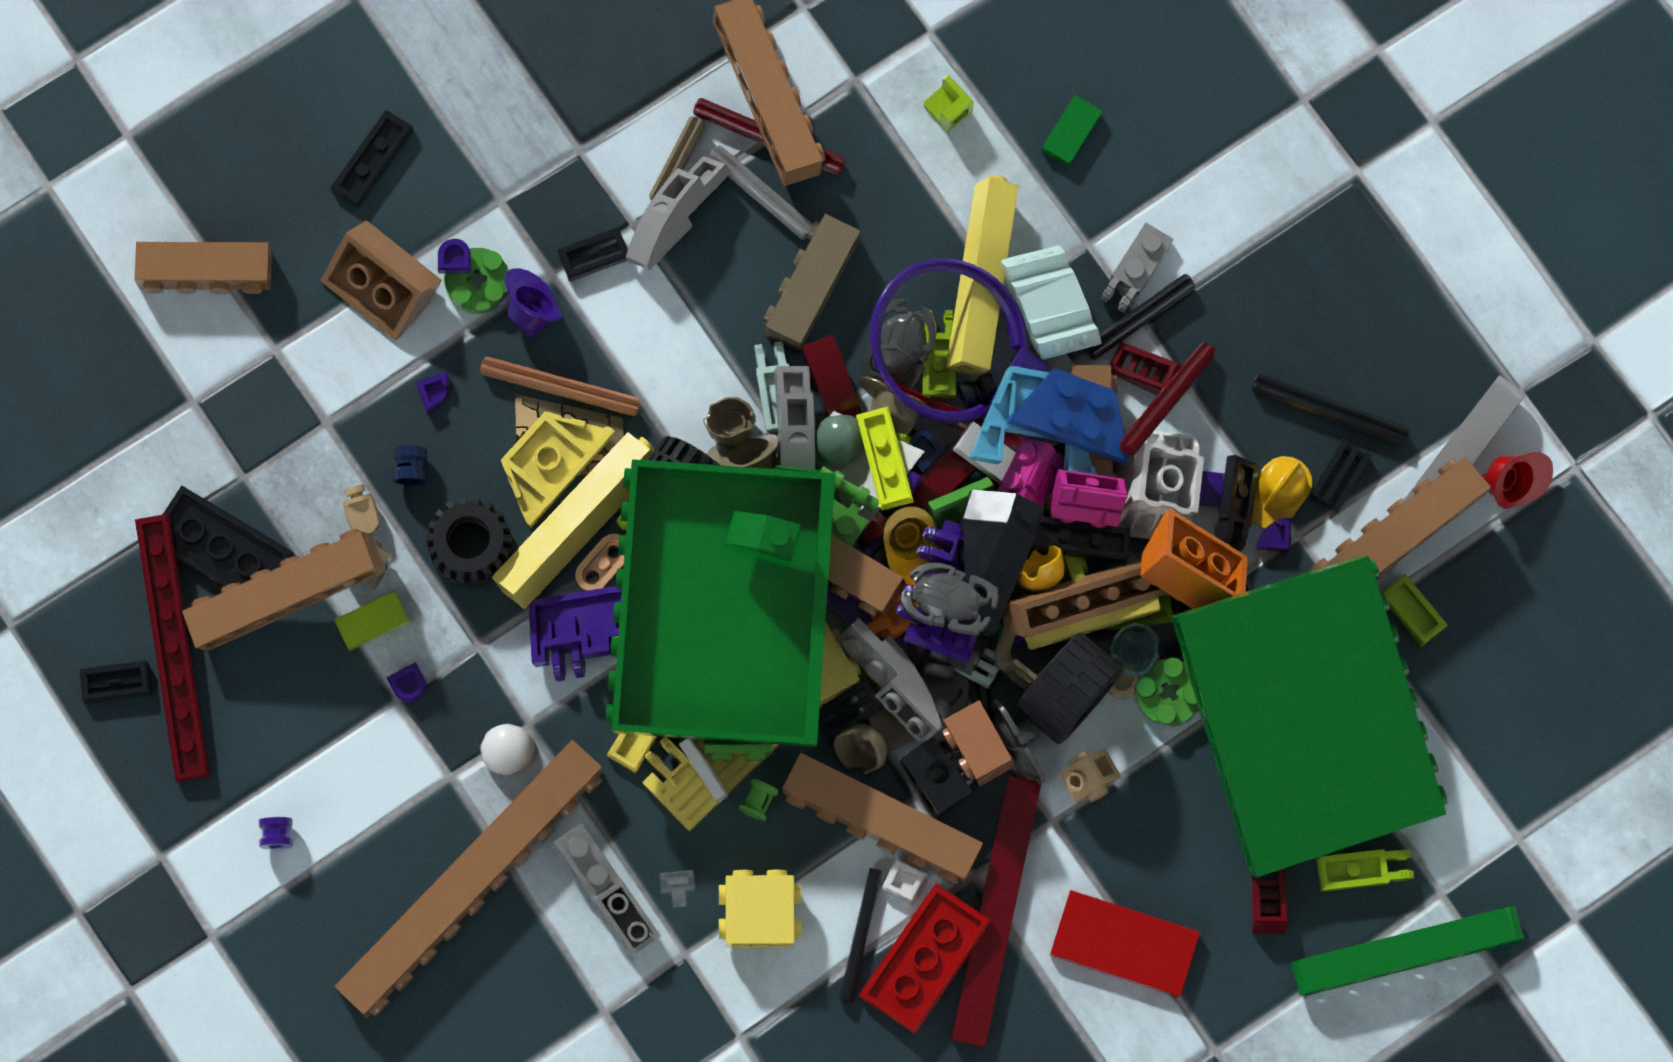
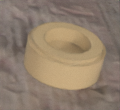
M1120 664L1123 667V672L1108 693L1114 698L1126 699L1136 692L1139 676L1131 666Z

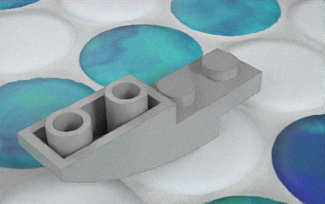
M703 156L688 172L677 168L654 196L643 214L626 254L627 260L651 270L691 229L692 224L688 216L730 174L726 164Z
M776 366L774 376L778 423L777 438L779 439L777 447L778 465L815 469L813 393L810 390L809 366Z
M858 618L835 640L867 672L869 677L881 687L875 697L920 744L924 743L939 731L942 726L933 699L922 677L902 648L890 635L881 641Z
M582 823L553 842L578 881L632 955L661 936Z

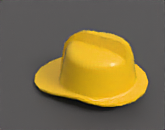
M1281 456L1272 459L1260 471L1252 516L1254 524L1266 528L1279 519L1292 518L1301 507L1312 489V476L1309 469L1301 461L1293 457Z
M916 506L904 507L895 511L888 518L884 526L883 538L890 570L902 576L908 585H915L914 579L910 578L911 572L918 566L929 563L916 555L918 547L926 545L939 549L938 545L930 543L923 537L924 529L928 527L935 528L932 517L924 509Z

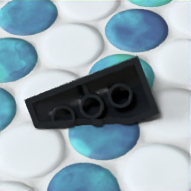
M972 489L969 491L960 520V531L964 534V549L961 550V561L964 562V573L967 575V578L964 580L965 582L969 583L970 576L974 575L983 578L999 589V602L996 609L991 607L992 600L979 608L981 622L988 616L991 619L988 627L982 632L992 636L997 630L1034 543L1045 507L1016 493ZM975 586L980 596L987 598L986 591L981 587ZM970 619L963 620L962 622L967 625H971L976 620Z

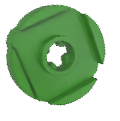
M470 248L471 273L445 274V288L451 301L463 311L471 314H485L496 309L498 304L504 298L506 299L509 294L504 281L505 274L509 269L501 255L496 251L486 248ZM476 273H480L481 277L487 278V282L481 283V288H475L473 283H468L469 278H473Z
M1177 658L1161 659L1150 664L1141 673L1136 685L1137 703L1141 712L1150 721L1156 724L1179 726L1188 722L1197 714L1199 708L1185 662ZM1168 684L1170 687L1175 685L1178 688L1175 693L1178 697L1176 700L1172 701L1169 697L1166 699L1161 697V694L1164 692L1162 688L1164 685Z

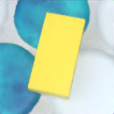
M619 734L609 750L607 758L636 774L645 760L644 756L650 751L658 736Z

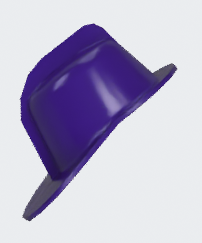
M514 268L506 272L504 281L510 294L508 316L514 324L522 329L528 338H533L537 332L546 329L551 321L561 319L562 312L557 306L549 287L540 277L521 268Z

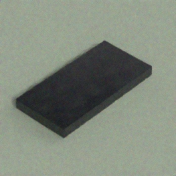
M182 485L163 513L170 515L177 562L221 588L232 583L243 584L250 581L252 574L265 569L272 571L281 567V561L295 556L293 551Z

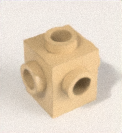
M1105 748L1087 754L1085 751L1068 760L1070 766L1059 773L1067 791L1072 795L1076 803L1087 798L1094 802L1109 793L1107 787L1122 777Z

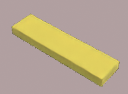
M1158 597L1027 637L1025 638L1028 649L1034 650L1071 639L1078 633L1088 634L1153 615L1160 611L1161 606Z

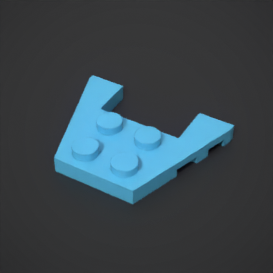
M1010 366L1006 369L972 448L969 460L997 465L1003 460L1005 432L1056 441L1007 423L1008 417L1019 408L1026 397L1038 387L1049 372ZM1068 444L1065 445L1064 470L1097 474L1095 466L1091 464L1089 452Z

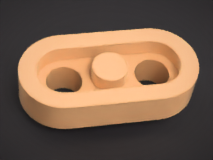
M609 534L603 537L577 567L575 574L576 582L582 591L606 588L616 577L617 569L624 568L623 555H619L617 558H612L608 555L610 549L619 548V534ZM590 573H596L599 576L598 581L595 583L588 582L586 578Z

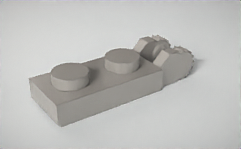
M1145 223L1112 274L1111 281L1100 299L1107 303L1113 297L1118 285H1122L1129 291L1121 299L1118 310L1125 313L1135 296L1140 295L1174 239L1150 224Z

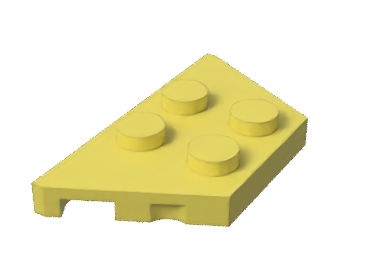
M545 411L501 459V463L527 526L531 528L612 439L615 435V431L612 428L606 426L602 428L586 424V421L574 418H562L561 415Z

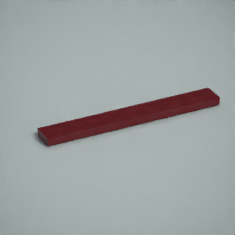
M167 513L135 519L175 782L181 783L208 778L211 776L187 623L182 612L184 610L170 515Z
M1012 776L1008 777L979 913L990 919L992 924L969 956L951 1041L985 1048L1042 785L1037 784L1035 781Z

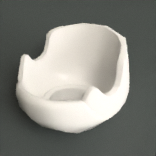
M512 724L498 725L485 734L480 747L482 761L491 771L502 775H512L527 768L532 763L535 753L533 737L525 728Z

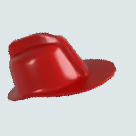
M1532 452L1517 457H1498L1490 465L1488 472L1481 476L1490 485L1491 488L1488 492L1495 497L1498 506L1508 509L1540 498L1547 491L1554 471L1553 463L1549 456L1542 452Z

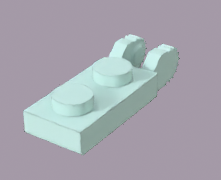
M782 341L775 342L774 354L778 364L775 366L766 367L765 350L762 344L754 345L757 363L756 376L766 435L778 433L774 370L776 366H789V363L786 364Z

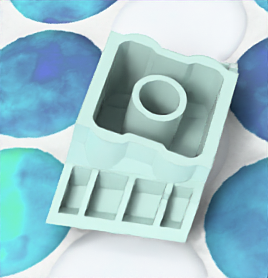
M1060 245L1001 260L1008 291L1016 301L1024 319L1029 350L1035 348L1041 359L1044 360L1102 344L1098 328L1092 320L1084 294L1074 271L1069 266L1066 252Z

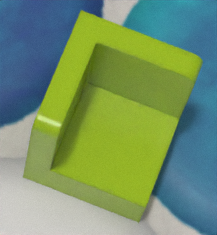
M949 75L942 79V87L924 101V107L948 133L972 113L974 101Z

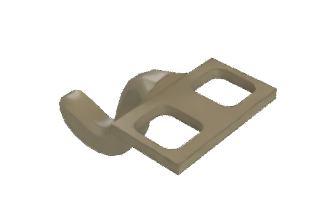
M1004 611L1002 616L1004 625L996 645L995 659L1002 674L1026 692L1037 678V675L1012 657L1010 651L1016 635L1010 633L1006 612Z

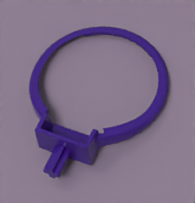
M931 259L919 262L894 277L885 287L875 305L870 326V343L876 368L892 394L914 412L926 418L950 424L976 420L987 415L997 390L990 401L991 404L986 407L980 404L962 411H940L924 406L905 394L895 383L886 368L880 347L882 345L883 318L893 296L908 281L930 272H954L974 279L989 290L1003 311L1008 328L1010 349H1016L1010 366L1045 372L1049 365L1029 352L1027 332L1022 313L1010 292L997 278L984 269L961 260Z

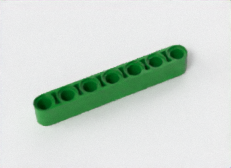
M1511 906L1307 957L1292 962L1291 967L1299 996L1302 997L1506 946L1525 940L1516 906Z

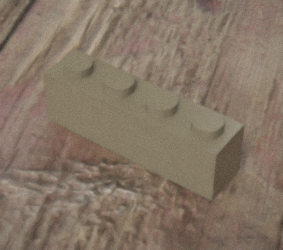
M827 214L824 215L821 222L815 221L807 236L811 240L807 249H800L792 265L796 269L791 279L788 277L784 278L777 293L781 298L776 307L770 305L762 322L766 324V336L776 341H782L784 345L798 352L802 351V346L805 345L860 241V230Z

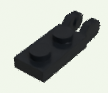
M1230 455L1226 459L1218 517L1219 522L1214 527V536L1242 552L1247 543L1249 527L1252 524L1259 465L1240 456Z

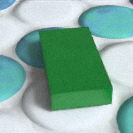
M1074 95L1043 144L1041 151L1069 167L1103 111Z

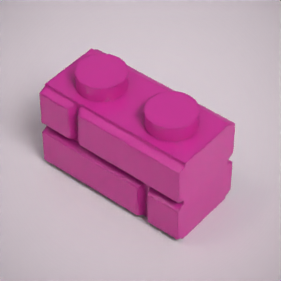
M1023 437L997 492L1016 493L1043 506L1053 487L1057 471L1061 470L1065 458L1056 452L1049 443Z
M1059 469L1050 495L1052 517L1064 523L1081 521L1088 522L1097 528H1105L1107 525L1117 527L1127 498L1124 479Z

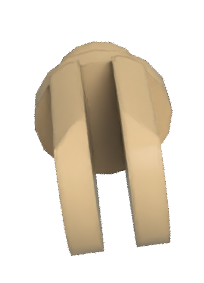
M364 484L345 489L346 497L350 496V499L343 502V508L350 529H358L368 534L375 533L380 525V515L372 494L363 495L365 491Z

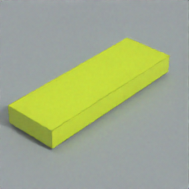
M889 407L856 415L881 511L913 503L914 500Z

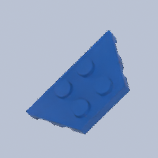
M1055 368L1050 371L1038 387L1026 397L1019 408L1007 419L1009 424L1121 464L1129 461V456L1126 453H1122L1119 449L1120 440L1125 434L1115 390Z

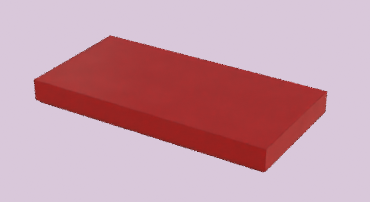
M935 883L858 996L916 1035L988 930L992 921Z
M1070 890L1049 956L1180 997L1200 931Z

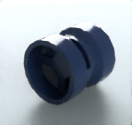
M406 445L396 447L394 449V459L397 462V468L393 473V482L407 486L426 484L427 472L424 470V463L427 461L428 450L420 446Z

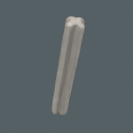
M718 145L711 151L709 158L726 164L730 172L728 177L800 239L804 240L807 238L813 225L722 146Z

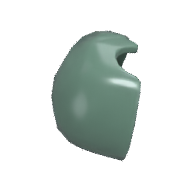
M851 415L830 416L818 425L815 432V449L821 460L833 466L845 465L853 462V457L865 449L858 421L855 417Z

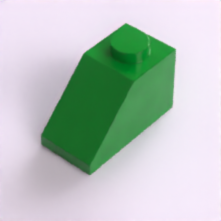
M734 511L725 544L791 562L801 524L768 515Z

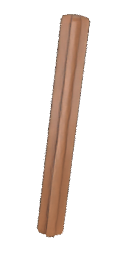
M488 356L484 357L480 371L482 375L630 416H636L640 408V399L638 397Z

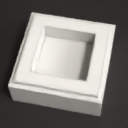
M896 858L881 890L912 905L927 873Z

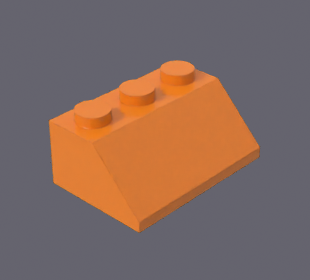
M1169 508L1165 511L1142 553L1140 577L1170 594L1177 601H1181L1194 609L1246 592L1248 557Z

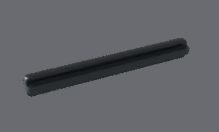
M1261 373L1256 375L1252 384L1253 392L1400 446L1406 443L1410 433L1408 427Z

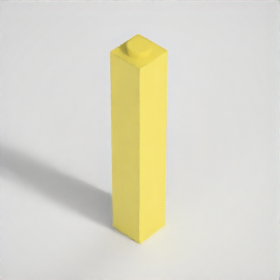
M991 175L974 186L963 261L984 269L1004 284L1005 275L1001 260L1008 258L1019 186L1007 182L1005 177ZM962 274L960 275L946 368L976 377L989 371L991 368L1000 305L987 288L974 279Z
M627 433L492 576V579L502 592L524 610L620 509L622 501L629 499L630 488H623L625 468H631L632 459L648 460L655 450L645 438L641 437L637 440Z

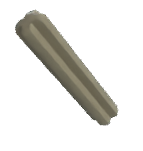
M695 116L689 117L649 194L651 201L677 168L684 169L705 128L703 120Z

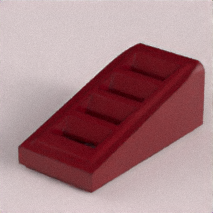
M1120 342L1110 363L1112 375L1155 395L1162 391L1181 368L1180 363ZM1130 355L1133 358L1127 370L1122 369L1127 356ZM1140 361H1143L1145 363L1138 375L1135 371ZM1152 367L1157 368L1152 379H1149L1148 376ZM1165 372H1166L1167 375H1166V377H1165L1163 383H1160L1161 380H1162V378H1163V376H1164V374H1165Z
M1285 868L1269 873L1278 874V880H1261L1259 877L1251 875V929L1254 934H1284L1286 932L1288 912ZM1260 888H1278V893L1260 892ZM1260 902H1278V907L1260 906Z

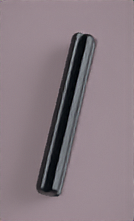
M1183 274L1101 332L1099 335L1102 344L1085 348L1087 355L1092 360L1102 356L1193 291L1195 288L1194 281L1188 274Z

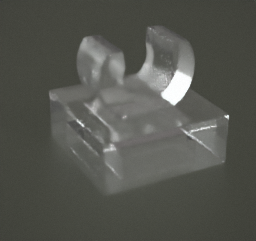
M693 870L659 873L661 893H672L673 908L687 906L685 891L695 890Z

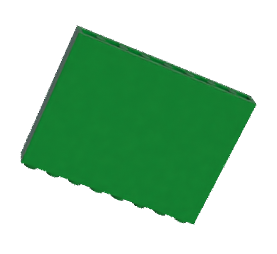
M632 459L631 468H625L623 488L630 489L629 502L622 501L621 522H627L626 535L619 536L618 555L624 556V569H617L616 589H622L621 603H614L613 623H619L618 637L612 636L611 657H617L616 670H609L608 691H614L613 704H607L605 724L612 725V733L817 747L836 473ZM734 511L768 515L801 524L791 562L725 544Z
M1358 555L1171 616L1249 874L1255 877H1260L1447 814L1444 807L1448 803L1444 788L1438 785L1435 773L1438 772V766L1433 754L1428 753L1425 743L1428 740L1427 729L1424 723L1418 720L1415 710L1419 707L1418 699L1414 690L1409 689L1406 676L1409 675L1408 666L1402 656L1399 657L1396 644H1399V636L1393 624L1390 625L1386 612L1390 610L1389 603L1384 592L1380 593L1377 580L1380 579L1379 569L1376 562L1370 560V557L1367 555Z

